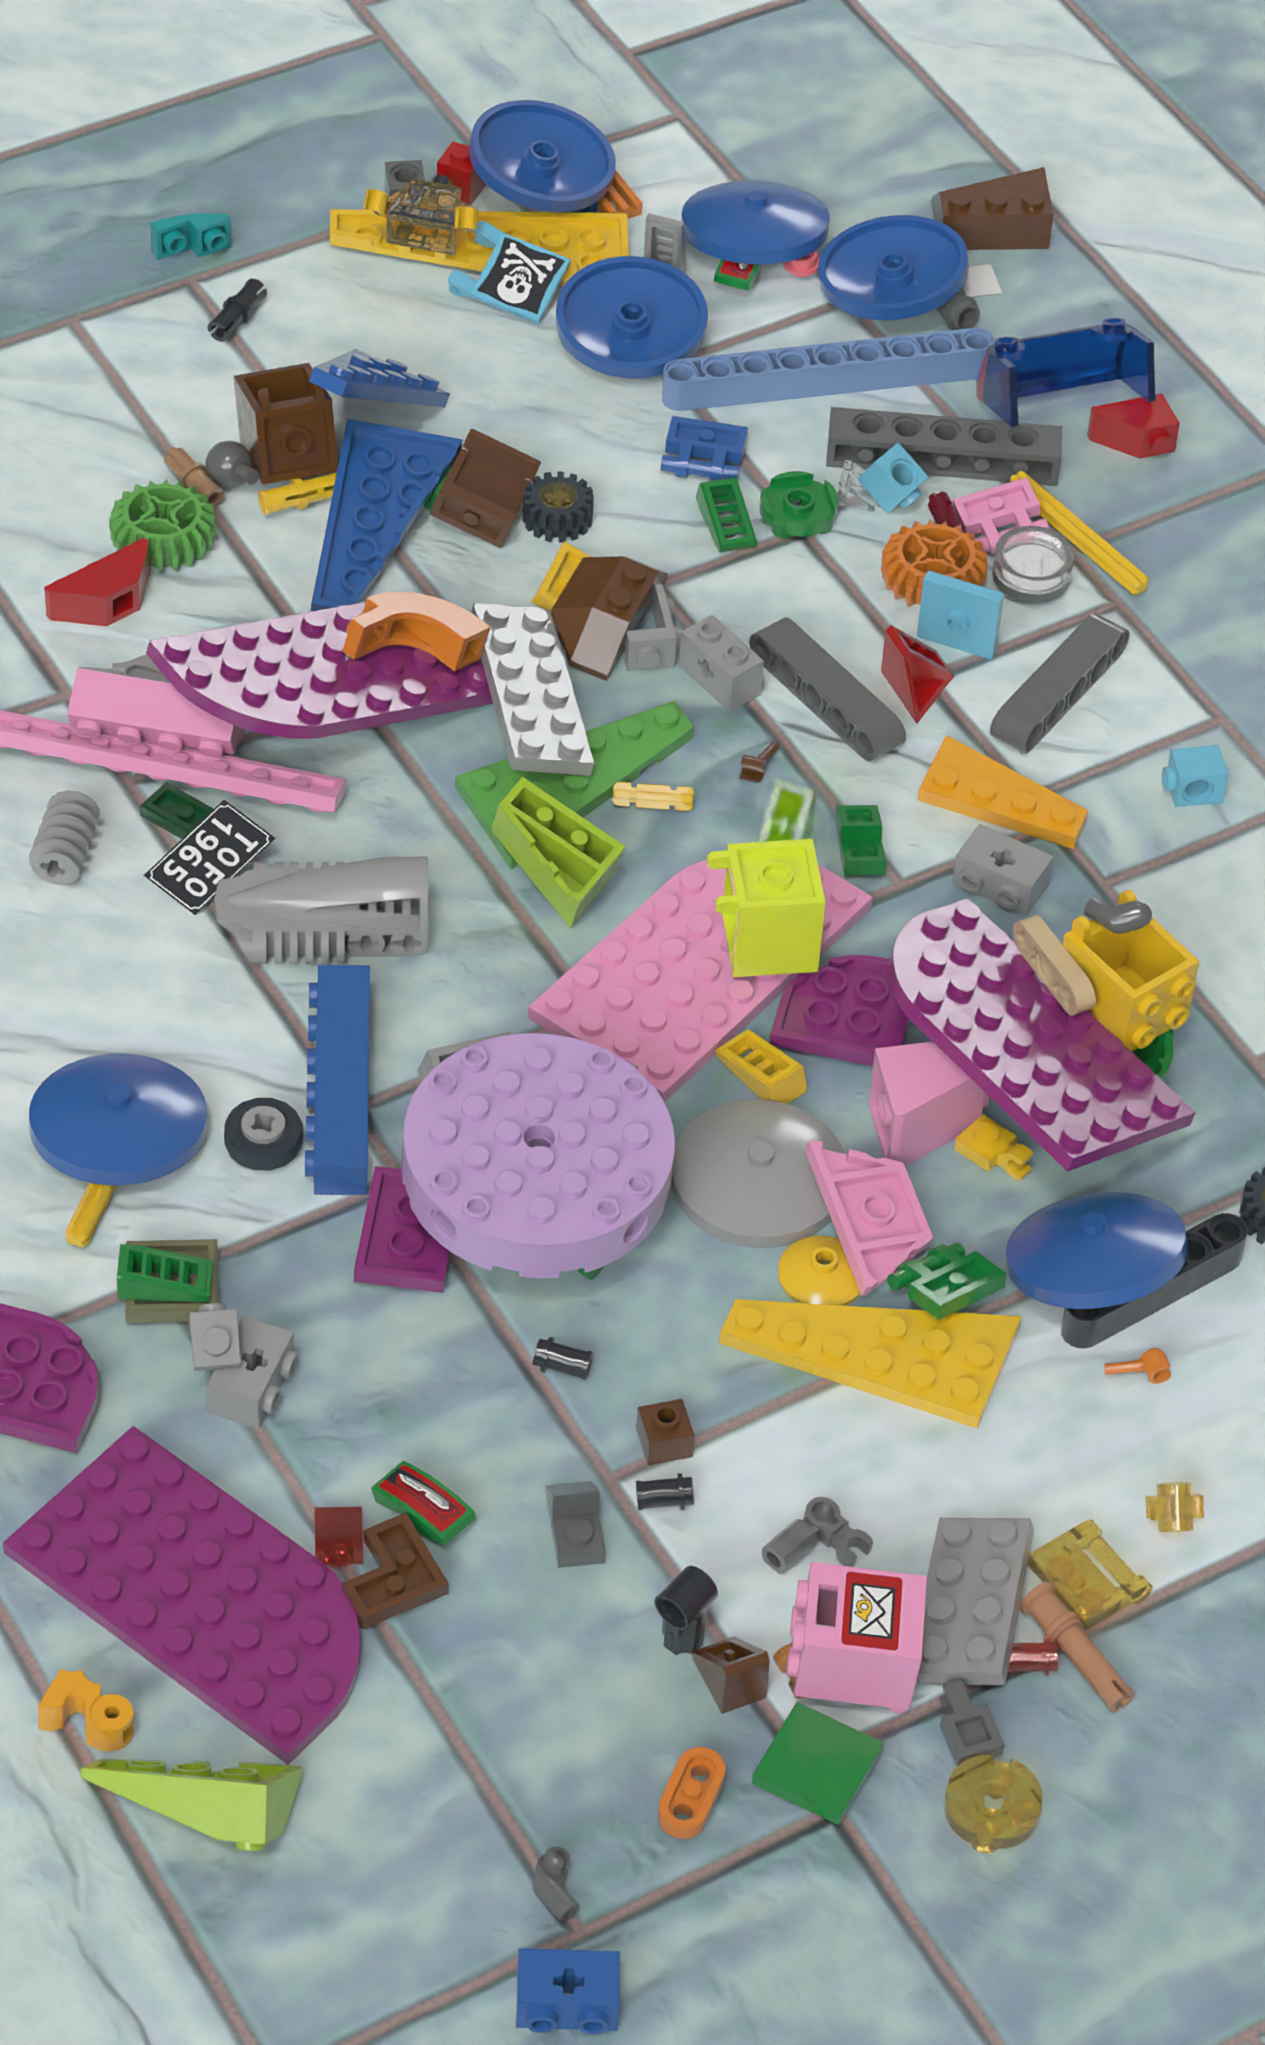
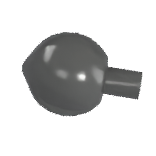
M232 440L222 441L214 445L208 452L205 463L208 476L218 486L234 488L244 482L254 484L258 481L259 472L253 468L251 453L243 444Z

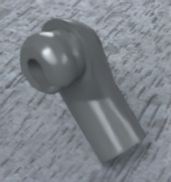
M1094 896L1087 902L1084 909V915L1116 934H1124L1141 929L1148 925L1152 919L1150 907L1140 901H1131L1111 906Z
M551 1847L547 1849L545 1855L539 1858L536 1864L532 1887L537 1897L560 1922L564 1923L569 1921L578 1912L580 1905L564 1889L568 1873L567 1868L571 1864L570 1855L561 1847Z

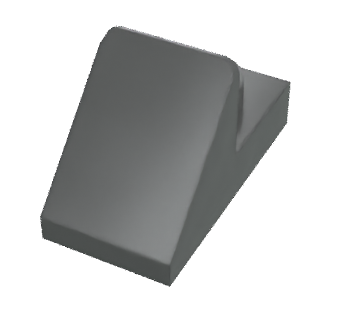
M592 1481L545 1485L558 1568L604 1564L605 1547L599 1519V1489Z

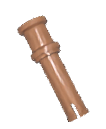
M1051 1581L1044 1582L1032 1589L1021 1601L1020 1611L1025 1616L1031 1615L1044 1631V1640L1048 1645L1055 1648L1060 1647L1108 1706L1110 1712L1119 1711L1117 1703L1120 1704L1122 1709L1133 1700L1135 1692L1121 1678L1082 1630L1081 1616L1076 1611L1070 1612L1056 1595L1057 1587Z

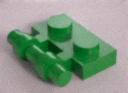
M955 1242L949 1246L941 1244L930 1249L927 1256L920 1260L910 1259L901 1263L897 1271L887 1276V1282L894 1291L904 1287L909 1288L908 1298L940 1320L1005 1288L1007 1273L977 1251L965 1256L964 1247L960 1243Z

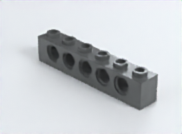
M831 407L826 467L867 470L889 449L899 443L926 475L1010 482L1009 479L1012 475H1016L1019 471H1025L1040 485L1057 486L1062 453V426Z

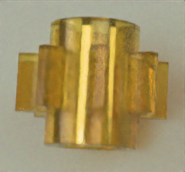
M1191 1482L1157 1483V1496H1146V1518L1158 1520V1531L1161 1532L1194 1530L1193 1518H1204V1495L1192 1494Z

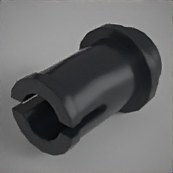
M549 1337L548 1340L539 1339L533 1357V1365L539 1366L541 1372L545 1373L547 1369L580 1377L583 1380L587 1379L593 1358L592 1351H584L555 1343L554 1337Z
M677 1473V1478L635 1481L638 1510L680 1506V1511H683L686 1505H694L692 1477H682V1473Z

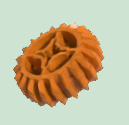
M930 519L926 525L914 521L911 528L901 526L898 533L891 534L888 543L885 544V549L882 551L881 573L882 578L885 579L886 589L894 592L895 599L905 598L907 607L921 604L923 580L928 570L982 587L987 579L988 559L987 553L983 549V542L976 541L973 532L963 533L961 525L954 528L949 527L947 521L940 525L934 524Z

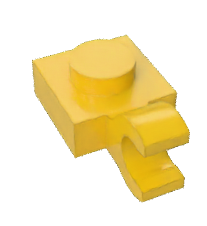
M984 1114L955 1138L954 1150L987 1172L998 1165L1012 1178L1021 1181L1032 1171V1167L1026 1164L1033 1157L1032 1150L1021 1143H1017V1136Z

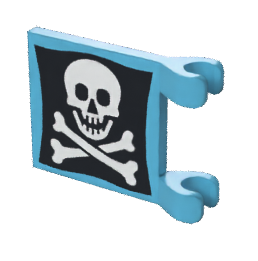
M479 221L477 223V230H474L476 235L475 242L483 247L494 248L478 281H475L461 271H452L448 278V283L450 284L449 291L457 296L476 299L539 325L571 264V259L503 233L485 221Z

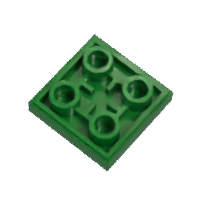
M796 1702L752 1775V1784L840 1825L883 1751L884 1742Z

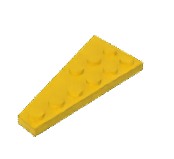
M735 1299L720 1331L719 1344L978 1429L1019 1331L1022 1316L954 1312L938 1320L925 1310Z

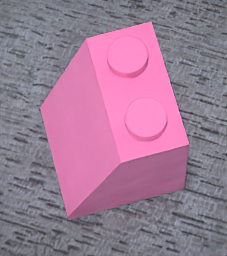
M933 1041L875 1048L868 1106L884 1158L903 1162L906 1166L954 1140L982 1115V1108L988 1106L989 1096Z

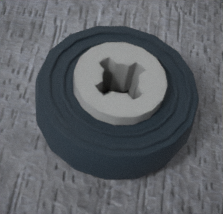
M254 1098L240 1103L231 1110L224 1124V1144L230 1157L241 1166L252 1170L271 1171L287 1165L296 1158L303 1144V1124L297 1111L286 1102L274 1098Z

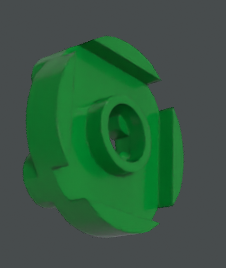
M791 471L778 474L770 480V485L767 488L763 487L759 504L761 517L766 524L772 527L773 535L778 538L787 539L792 536L827 534L833 528V522L838 510V494L832 484L824 480V485L814 481V474L808 472ZM793 502H800L802 506L793 505Z

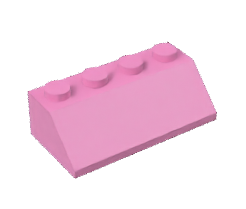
M77 668L67 715L72 728H76V731L80 734L98 737L101 733L117 735L119 740L128 743H140L141 740L157 742L160 747L169 750H181L182 746L196 748L201 754L207 756L221 757L223 753L235 754L246 731L244 728L227 723L200 709L181 695L171 683Z

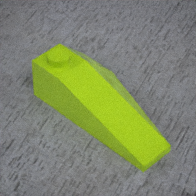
M99 1759L81 1768V1778L217 1840L236 1842L237 1849L248 1851L265 1849L267 1843L283 1835L302 1777V1766L259 1762H239V1767L212 1771L209 1761L176 1764L172 1766V1770H166V1763L161 1760Z

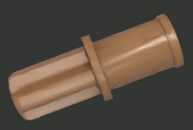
M171 447L168 450V454L164 457V463L183 482L185 489L196 486L199 494L207 495V500L209 504L213 505V508L221 504L225 497L224 490L208 476L206 467L201 463H196L183 448L176 449Z

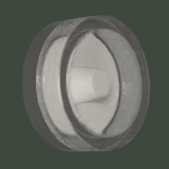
M1021 526L1004 533L996 543L992 569L993 580L1003 593L1019 601L1041 603L1054 600L1065 593L1070 585L1074 551L1070 542L1064 536L1049 528Z

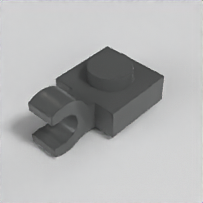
M961 1679L943 1684L942 1688L945 1695L940 1696L939 1700L946 1716L941 1718L940 1729L957 1768L1002 1755L1005 1744L987 1704L973 1708Z

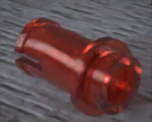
M1043 1638V1643H1013L1008 1672L1044 1671V1676H1049V1671H1058V1642H1048V1638Z

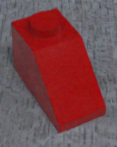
M452 141L437 161V175L448 177L447 186L450 187L445 188L437 184L439 188L436 189L444 188L453 191L454 194L452 192L439 191L436 197L439 194H451L458 198L457 204L471 207L486 186V183L473 168L469 157V146Z
M1161 393L1091 407L1087 436L1090 441L1141 459L1175 452L1180 422L1165 396Z

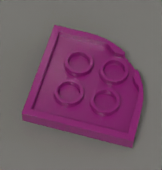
M869 955L840 956L829 959L828 965L818 968V972L800 973L787 986L781 997L770 1033L769 1043L786 1049L873 1066L875 1048L903 1045L910 1019L901 1010L890 987L888 977L889 959Z
M0 1303V1433L77 1453L94 1416L98 1402L99 1386L95 1361L92 1360L90 1354L82 1345V1339L78 1334L65 1324L37 1312Z

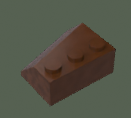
M1044 167L941 191L932 196L931 205L934 220L956 231L965 242L967 250L1049 249L1054 214Z

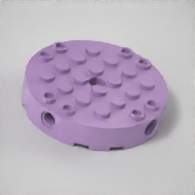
M523 1033L495 1037L475 1043L454 1053L437 1065L416 1089L408 1105L404 1120L401 1164L402 1183L405 1184L412 1211L427 1232L446 1249L474 1265L490 1271L493 1270L494 1266L519 1271V1277L559 1278V1272L583 1268L586 1273L606 1266L629 1253L656 1226L663 1214L671 1186L675 1153L674 1128L669 1111L656 1088L633 1065L609 1050L587 1041L555 1034Z

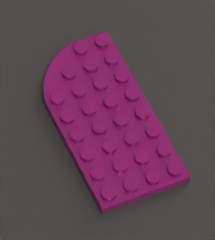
M366 602L149 640L146 655L175 689L200 709L235 726L276 737L294 739L322 738L493 704L484 667L479 660L453 671L428 652L406 645L384 646L355 660L345 654L342 650L347 637L346 628L353 617L363 613Z
M968 898L921 913L905 924L899 932L889 957L888 977L893 995L901 1010L1067 1172L1191 1125L1196 1112L1155 1075L1146 1064L1123 1045L1120 1039L1107 1030L1090 1011L1087 1010L1073 1016L1069 1015L1019 952L1016 943Z
M135 1426L126 1431L3 1542L4 1554L287 1765L339 1716L353 1692L360 1664V1630L357 1614L343 1592L342 1582L337 1575L321 1560Z

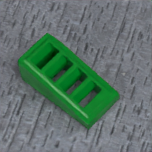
M737 478L699 483L695 497L718 552L757 547L758 542ZM727 502L728 505L715 506V503ZM730 512H732V514H733V515H731V516H724V517H719V516H718V514L730 513ZM737 523L738 525L736 527L722 528V525ZM735 534H742L743 536L740 538L733 539L725 538V536Z
M120 1244L117 1269L118 1299L210 1302L213 1261L139 1245ZM151 1273H160V1277H152ZM170 1273L179 1274L178 1282L170 1280ZM189 1274H197V1285L188 1284Z

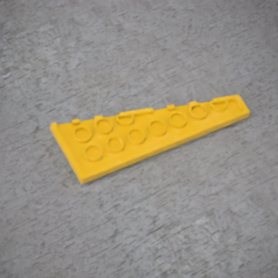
M330 209V245L481 272L494 248L483 247L475 242L476 235L471 228H454L453 225L415 218L410 219V217L394 214L381 215L374 210ZM478 211L477 223L485 221L503 233L571 259V264L560 286H564L576 272L587 265L607 258L629 256L627 213ZM447 214L445 216L441 215V217L439 215V218L449 219L450 215L446 217ZM400 224L404 228L407 227V224L409 228L411 224H414V233L411 236L432 240L439 237L450 240V243H453L456 238L455 253L449 254L390 243L389 240L398 227L401 228ZM401 235L399 240L404 241L406 236Z

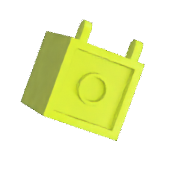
M813 839L727 844L726 851H713L707 855L708 867L711 869H725L723 896L715 900L716 911L722 915L733 977L818 972L826 902Z

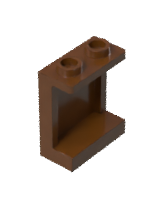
M470 429L429 515L501 548L523 503L525 486L528 482H533L541 462L475 429Z

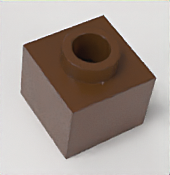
M683 1399L638 1407L636 1430L647 1465L693 1457L695 1435Z

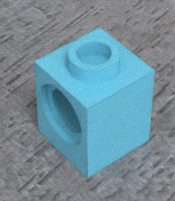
M897 443L875 461L857 480L885 512L889 514L899 504L906 509L922 495L918 487L929 477L904 448Z
M1219 745L1171 749L1168 766L1162 769V784L1165 791H1170L1175 807L1223 803L1229 774Z

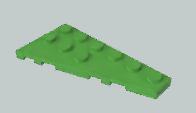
M675 701L585 731L594 760L590 776L511 770L507 758L455 776V788L512 870L519 864L491 829L499 803L516 783L524 777L584 818L613 797L615 782L632 783L640 777L642 769L652 762L660 763L693 739L694 726Z

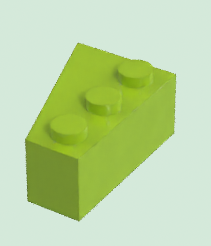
M524 777L516 783L499 803L491 829L570 928L615 876L626 846Z

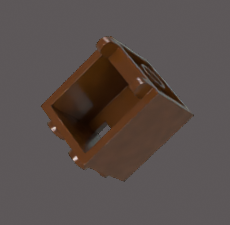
M310 363L233 376L240 443L251 453L253 468L259 472V480L262 485L336 472L338 469L332 398L326 389L309 382L313 372Z

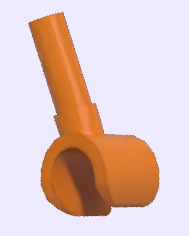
M1158 1348L1147 1350L1140 1359H1134V1361L1104 1364L1105 1375L1145 1371L1149 1381L1153 1384L1163 1383L1171 1377L1168 1369L1171 1365L1167 1356Z

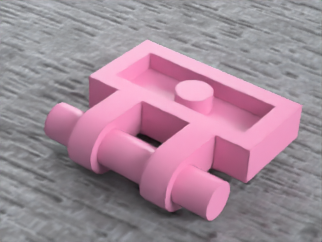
M1027 477L953 499V506L964 526V530L967 533L973 532L974 535L982 533L983 537L975 540L983 542L984 552H989L990 555L996 554L1003 546L1011 542L1024 540L1027 543L1030 541L1029 539L1036 540V537L1049 534L1050 532L1045 518L1034 522L1030 520V518L1040 515V504ZM1012 523L1016 525L1014 528L998 532L996 529Z

